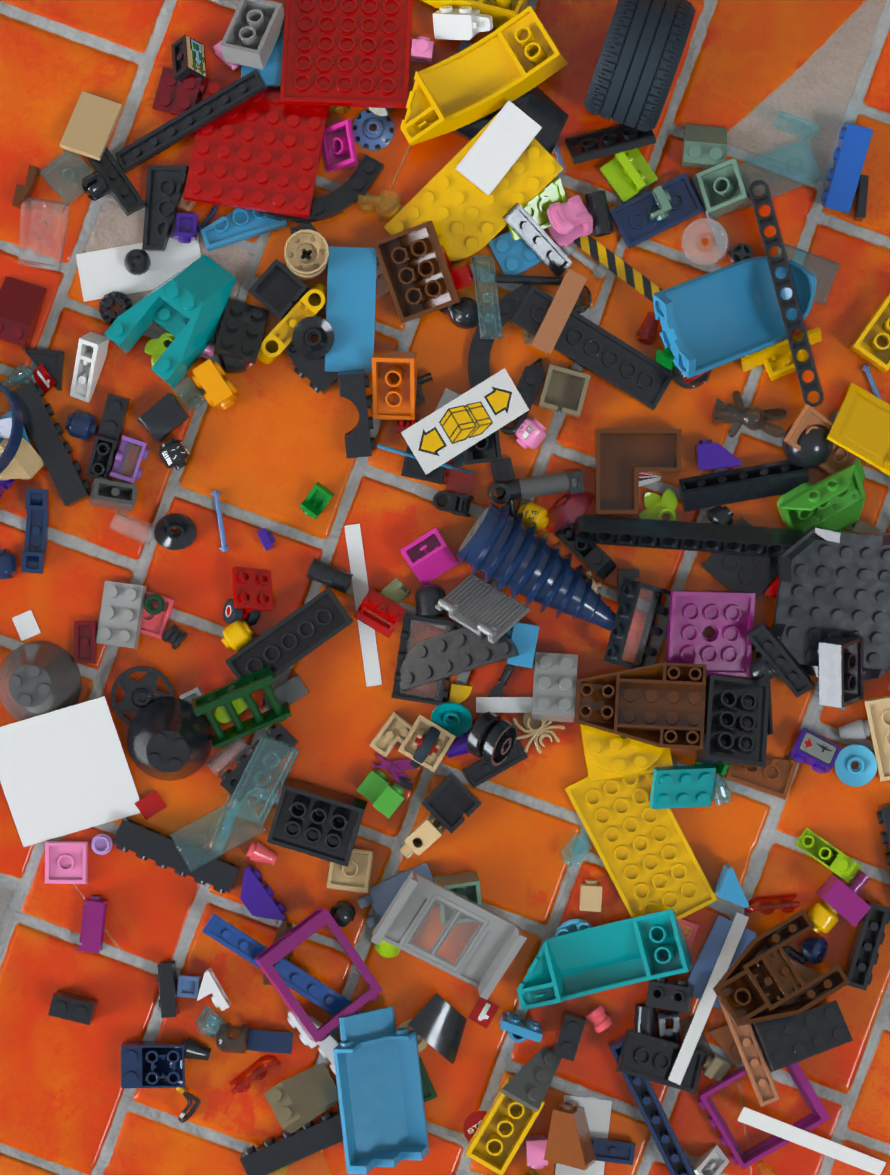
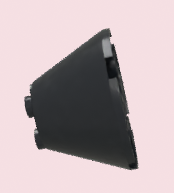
M176 698L158 699L141 708L134 716L127 735L128 750L134 763L147 775L165 781L180 780L191 776L204 765L211 751L212 732L203 714L196 717L191 703Z

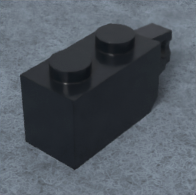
M293 342L286 347L285 351L294 361L293 364L296 367L294 371L302 379L306 376L311 381L309 386L316 393L321 391L325 394L338 381V372L325 371V359L323 357L316 359L306 358L295 349Z

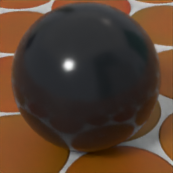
M791 424L785 431L783 440L787 436L793 424ZM819 424L813 425L818 428L811 429L807 435L805 429L797 440L801 450L791 447L782 440V448L786 458L798 468L805 466L808 469H813L825 463L833 451V442L827 439L830 432L827 427Z

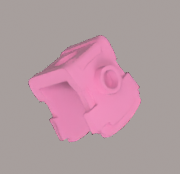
M580 195L571 197L565 203L560 204V202L549 205L547 216L552 226L547 228L558 246L567 247L575 239L590 235L593 232V218L585 208Z

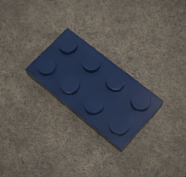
M685 173L661 185L663 190L667 189L671 197L669 203L672 207V210L668 213L669 216L661 221H657V219L651 221L650 219L652 213L660 210L652 195L653 189L610 210V215L627 249L704 211Z

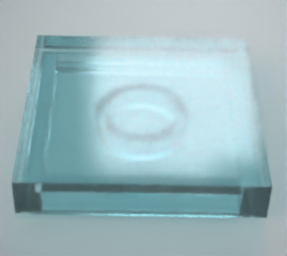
M779 111L772 124L773 128L812 141L820 127L819 124L783 111Z

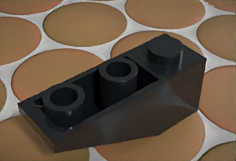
M568 519L556 531L555 535L592 572L604 581L617 565L598 545L576 541L574 538L575 524Z

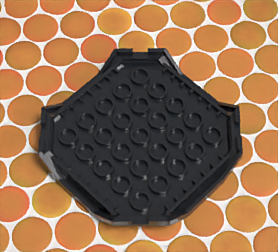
M812 526L801 535L802 538L792 546L789 545L778 554L779 584L774 622L771 630L808 675L819 677L817 673L819 667V656L817 653L819 642L829 638L863 637V681L879 678L890 669V533L847 532Z

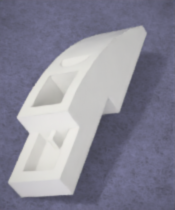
M289 1010L287 1020L293 1028L297 1027L301 1033L299 1037L305 1046L309 1045L311 1049L319 1045L318 1050L323 1058L327 1057L331 1062L330 1068L336 1075L333 1049L341 1041L332 1031L329 1032V1036L322 1042L318 1041L316 1043L310 1040ZM308 1015L317 1029L323 1025L320 1021Z

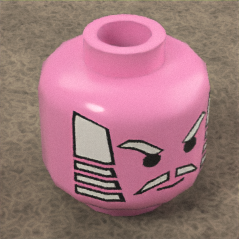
M526 418L516 430L515 434L518 437L516 442L524 449L527 447L536 449L546 438V428L535 418L532 420Z

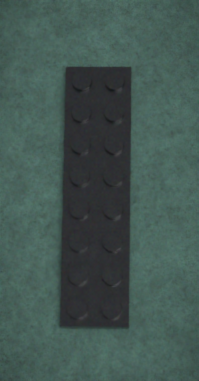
M531 285L510 322L535 337L553 297L536 286ZM574 310L571 311L554 347V350L650 410L655 409L675 373Z

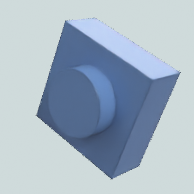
M179 974L177 997L198 998L201 976Z

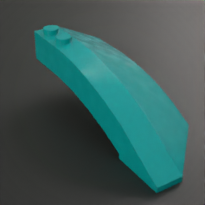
M673 909L546 939L540 952L528 969L525 978L517 988V993L523 1011L630 984L686 973L693 968V964Z

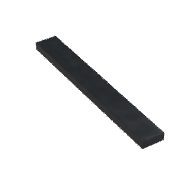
M258 69L251 71L115 153L124 173H128L268 89Z

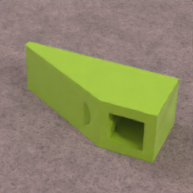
M808 828L805 829L795 843L797 847L848 883L863 868V866Z

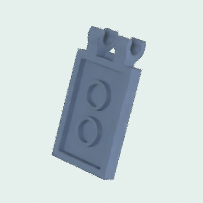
M427 862L369 887L370 894L358 899L360 908L372 903L376 912L375 915L366 918L369 928L379 923L412 871L435 882Z

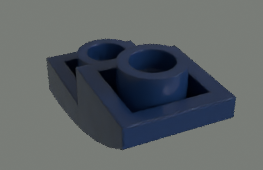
M248 1028L246 1050L291 1054L294 1033Z

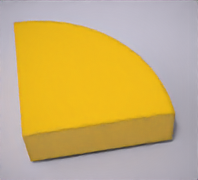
M451 684L449 702L461 703L465 701L471 693L472 686Z

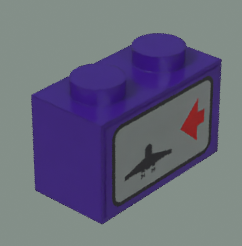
M803 728L797 733L788 754L793 756L796 762L806 763L812 766L814 771L826 774L833 768L842 747Z

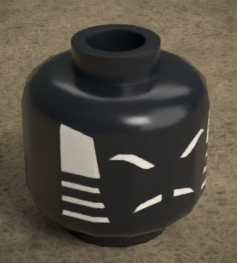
M172 438L160 445L161 449L158 454L166 468L171 469L175 467L177 471L187 465L186 460L190 457V453L182 440Z

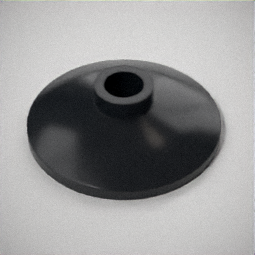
M310 316L302 319L296 325L292 338L295 349L302 356L316 359L326 355L331 350L335 336L333 328L328 321L318 316ZM314 335L319 337L317 342H312Z
M178 513L162 517L154 528L156 541L162 547L170 550H181L193 543L197 534L196 525L192 519Z

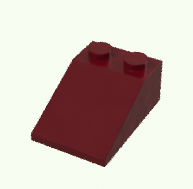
M10 277L5 278L0 289V341L29 349L47 291L46 288Z

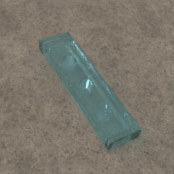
M474 256L472 257L480 337L481 339H501L503 333L497 283H495L494 257Z

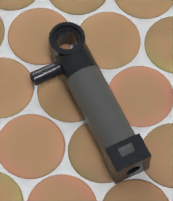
M580 468L506 481L495 480L487 487L488 496L494 503H510L509 515L511 517L516 515L515 500L567 492L570 494L585 492L583 471ZM496 488H504L503 495L499 497L494 496Z

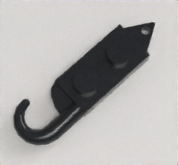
M541 358L530 366L525 367L516 387L529 411L545 377ZM529 411L517 417L513 427L507 428L503 426L500 430L504 434H515L516 430L526 419Z

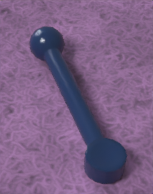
M215 205L203 224L198 226L197 231L199 233L206 227L220 205Z

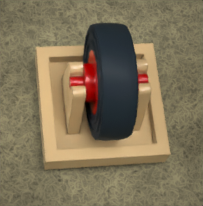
M419 714L398 751L430 771L435 772L456 736Z

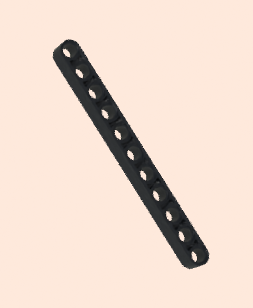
M755 180L749 187V193L803 399L807 405L817 407L823 403L824 393L771 190L766 182ZM758 185L765 186V193L761 196H756L754 193ZM763 206H770V214L762 217L760 209ZM769 226L776 228V234L771 238L765 235V230ZM774 247H780L782 250L778 258L771 257L770 252ZM781 267L786 268V277L778 279L776 271ZM785 288H790L793 293L792 297L788 300H784L781 296ZM790 309H796L798 316L795 320L790 321L787 318V312ZM796 329H800L803 332V338L800 341H794L792 338V333ZM801 350H806L809 353V358L805 362H800L797 358ZM808 370L814 373V379L810 383L803 380V374ZM817 391L819 393L820 399L817 403L809 401L808 395L810 392Z
M580 515L576 517L574 538L580 543L778 557L779 553L789 545L792 546L802 538L801 535L804 534L802 530L597 515Z

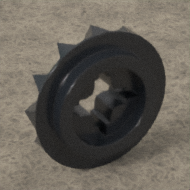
M112 291L104 295L100 301L99 312L102 319L109 324H112L117 318L113 310H107L113 307L114 300L117 305L124 306L118 309L117 316H120L132 306L130 298L122 292Z

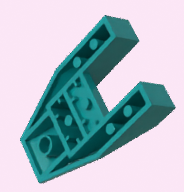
M204 254L150 291L118 316L104 335L125 353H128L153 321L176 338L151 370L172 388H175L214 339L237 278Z

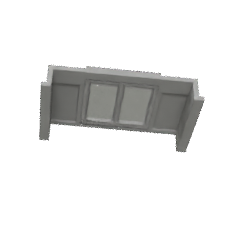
M412 871L373 930L371 942L379 945L381 940H384L477 987L480 997L487 1000L527 937L522 934L520 926Z

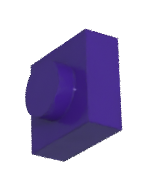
M266 528L258 530L257 533L265 551L275 548L273 543L276 542L272 531H267Z

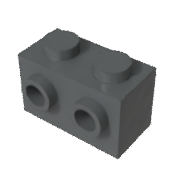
M96 478L91 485L89 505L131 512L136 503L138 485L125 481L115 482L107 478Z

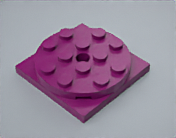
M671 590L669 619L666 627V663L707 664L706 676L750 677L749 668L752 642L748 639L746 633L754 625L756 593L717 590ZM709 626L712 627L713 634L710 637H704L702 633L704 629Z

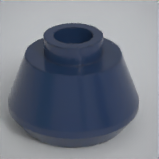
M809 937L805 939L801 946L803 956L814 965L821 963L826 956L828 942L824 937Z

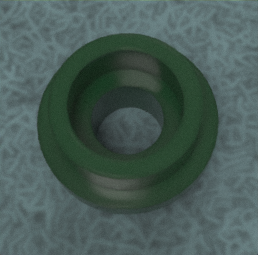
M150 594L144 601V608L149 614H160L165 608V600L159 594ZM153 600L158 601L159 605L157 608L151 606Z

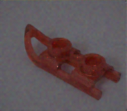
M797 893L759 896L748 901L749 907L744 908V915L748 916L750 913L759 910L762 914L769 915L773 913L774 909H781L785 913H791L796 907H800V902H793V899L797 898ZM772 900H780V903H772ZM759 902V905L751 907L752 904Z
M271 1055L260 1057L229 1082L231 1086L236 1085L231 1089V1092L233 1094L247 1092L253 1079L262 1080L267 1075L266 1069L275 1065H281V1061ZM270 1060V1062L262 1064L263 1061ZM250 1071H252V1074H250L248 1077L245 1076Z

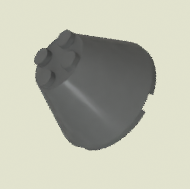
M32 642L18 647L4 660L0 668V700L5 709L17 720L20 721L77 704L82 688L81 673L77 663H74L73 657L63 648L46 642Z

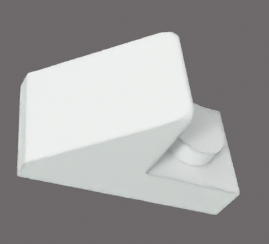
M210 967L204 973L197 1001L212 993L211 999L216 1008L220 1007L221 1011H224L230 1007L231 1002Z

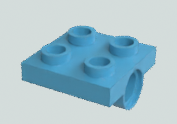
M512 1012L501 1014L499 1020L500 1029L508 1031L510 1038L514 1042L520 1043L525 1041L526 1038L541 1042L543 1032L539 1022L532 1019L524 1021L519 1019V1015Z

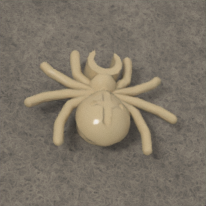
M525 713L523 716V723L527 729L521 726L515 717L512 718V721L520 730L528 733L517 736L516 740L530 737L524 749L525 753L528 752V748L534 739L536 750L541 754L542 750L539 744L545 747L542 743L544 737H548L552 743V735L556 742H560L555 732L549 729H565L564 725H550L552 721L531 720V713Z

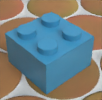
M517 622L507 631V635L514 642L519 652V656L507 659V664L532 668L540 626Z

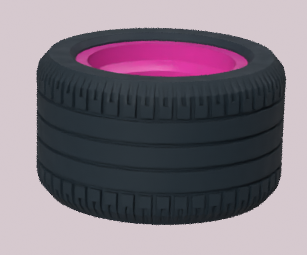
M618 0L584 101V106L588 112L597 116L600 114V117L609 120L612 118V121L621 124L624 122V125L632 128L636 126V129L641 131H649L656 127L696 10L691 2L688 0Z

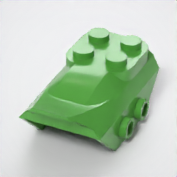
M857 460L814 485L806 482L782 495L777 502V508L787 529L802 530L804 533L812 526L841 531L857 522L866 500L863 489L865 473L861 460Z

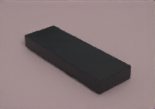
M516 740L511 753L500 765L493 766L482 758L463 770L473 788L526 759L528 755L524 752L520 741Z

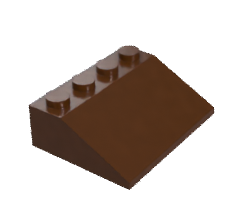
M432 220L373 242L401 323L418 319L461 302Z

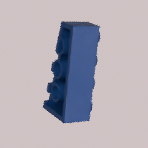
M844 122V126L841 127L839 133V145L835 148L833 154V168L829 169L827 175L828 187L823 190L821 202H824L823 206L825 208L850 213L873 129Z

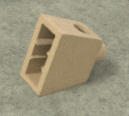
M430 813L407 835L404 840L406 844L400 848L401 853L406 858H409L414 853L419 856L442 836L446 828Z

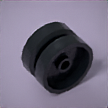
M490 711L484 713L474 724L467 741L468 752L476 757H483L484 761L493 766L500 765L506 760L515 745L518 736L517 725L507 720H502L500 716Z

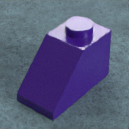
M712 439L699 441L700 445L694 446L697 471L741 466V461L719 443H712Z

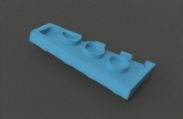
M236 208L231 214L226 217L223 216L203 228L201 234L206 249L210 252L288 225L286 220L278 221L266 217L255 210Z

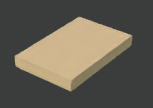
M82 91L61 139L60 148L100 161L122 110V104Z

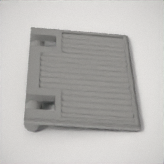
M474 574L469 575L443 599H439L435 608L439 611L447 610L450 618L478 635L486 634L488 641L495 643L530 611V608L525 607V605L515 599L511 600V597L502 591L497 592V588L488 583L483 585L484 580Z

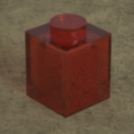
M451 468L450 473L446 472L443 484L447 485L446 490L470 496L476 475Z

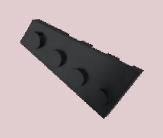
M148 166L142 250H166L186 184L188 166Z

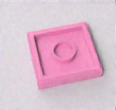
M45 841V883L87 884L88 841Z

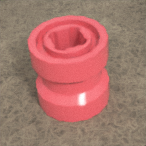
M602 1004L594 1006L584 1015L587 1021L593 1024V1029L597 1034L607 1029L614 1022L610 1015H606Z

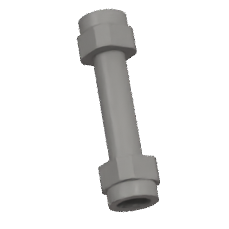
M575 243L561 248L568 257L570 255L591 269L594 272L592 275L602 280L609 270L602 263L598 265L576 249L577 245Z

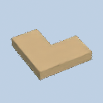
M393 712L369 746L386 758L398 741L401 744L403 743L413 725L396 712Z

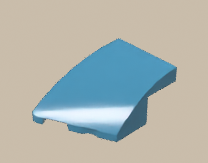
M284 28L278 37L265 69H258L267 87H281ZM242 65L241 77L257 68Z

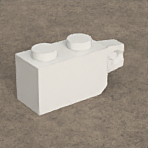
M451 5L441 6L438 11L433 13L435 39L471 40L480 32L493 29V18L490 15L480 14V9H472L471 6H462L459 9L453 8Z

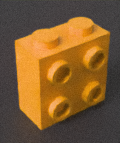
M208 359L192 370L195 375L192 379L198 388L206 391L204 397L210 406L226 410L235 404L234 400L237 399L235 395L237 389L229 379L225 380L223 375L226 373L217 361L213 362L211 359Z

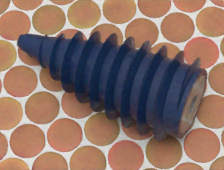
M490 503L461 543L456 553V556L459 557L458 565L462 562L471 565L470 576L477 571L484 573L483 585L491 579L497 581V592L505 587L511 589V600L519 594L525 596V607L534 601L541 604L540 613L547 608L556 610V618L564 613L573 616V620L579 618L606 630H612L616 614L611 610L610 606L604 603L601 599V594H596L591 588L592 579L584 580L581 577L583 566L579 565L572 568L570 565L572 553L561 557L559 555L560 542L549 546L547 544L548 532L537 536L534 534L535 522L527 526L522 525V512L511 517L509 515L510 503L505 504L501 508Z

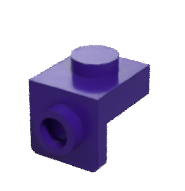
M176 214V227L173 236L175 239H178L179 243L189 244L191 240L197 241L198 214Z

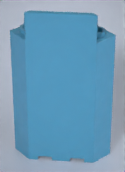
M394 1005L339 1017L341 1042L333 1049L347 1174L367 1175L374 1167H396L402 1160H423L429 1154L416 1032L408 1030L407 1027L396 1029Z

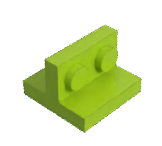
M638 148L615 154L614 159L599 169L623 204L658 181V177Z

